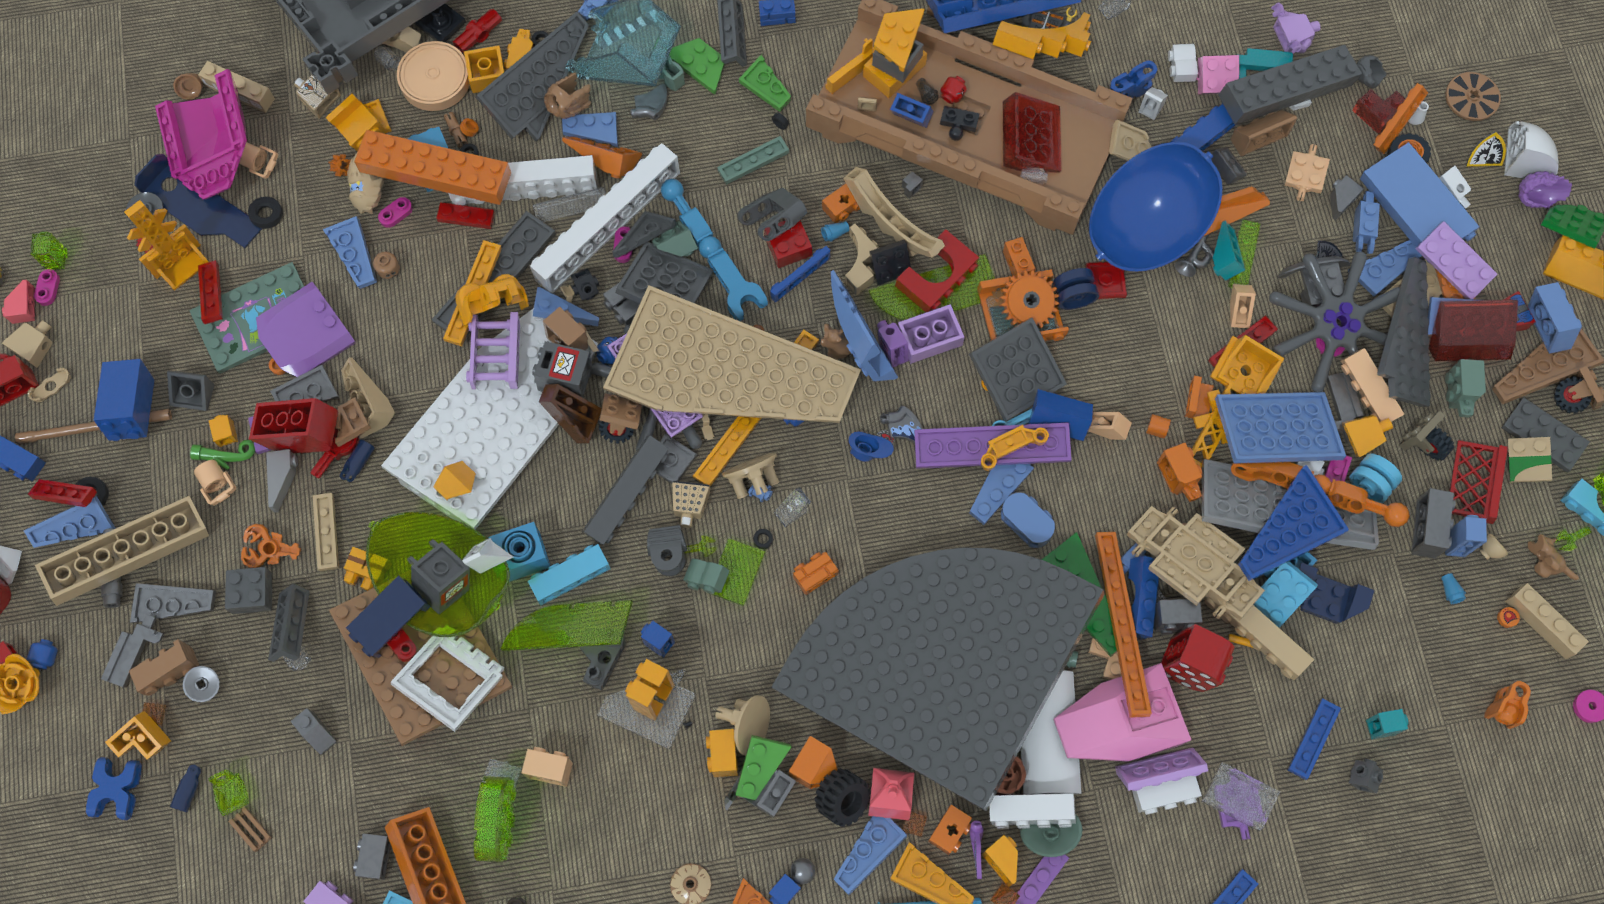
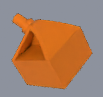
M810 736L790 768L789 777L809 789L820 787V782H823L827 774L830 775L833 770L837 771L832 749Z

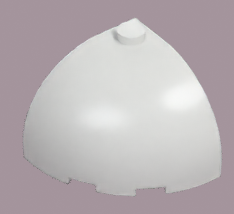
M1521 121L1514 122L1508 128L1504 175L1522 179L1538 171L1553 172L1554 175H1557L1559 165L1558 152L1550 135L1537 125Z

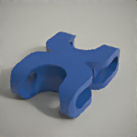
M1145 61L1135 66L1129 74L1126 72L1122 73L1111 81L1110 90L1131 98L1144 95L1152 87L1151 79L1157 73L1156 64L1152 61ZM1150 68L1152 72L1144 74L1143 69Z
M107 757L97 759L92 779L99 787L91 790L88 795L86 814L89 817H99L105 805L114 800L116 803V816L121 820L131 818L136 799L129 790L137 787L140 782L142 771L140 761H128L123 772L119 776L114 777L111 760Z

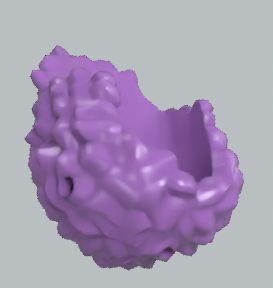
M1538 171L1527 175L1519 185L1518 197L1527 207L1550 208L1557 201H1566V197L1570 195L1572 183H1569V180L1565 179L1564 176L1554 175L1553 172Z

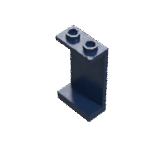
M398 575L346 629L350 632L349 637L355 643L359 642L363 646L362 651L367 656L380 658L382 655L378 651L420 610L426 612L431 605L405 578Z

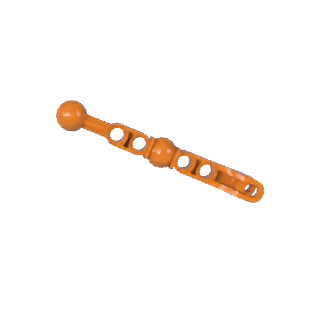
M1233 462L1231 472L1234 476L1246 481L1264 480L1288 489L1303 467L1292 462ZM1314 475L1333 506L1356 514L1362 513L1365 509L1384 516L1386 523L1392 527L1403 526L1409 520V510L1402 503L1395 502L1387 506L1368 499V492L1363 488L1344 481H1335L1336 479H1333L1331 482L1325 475Z

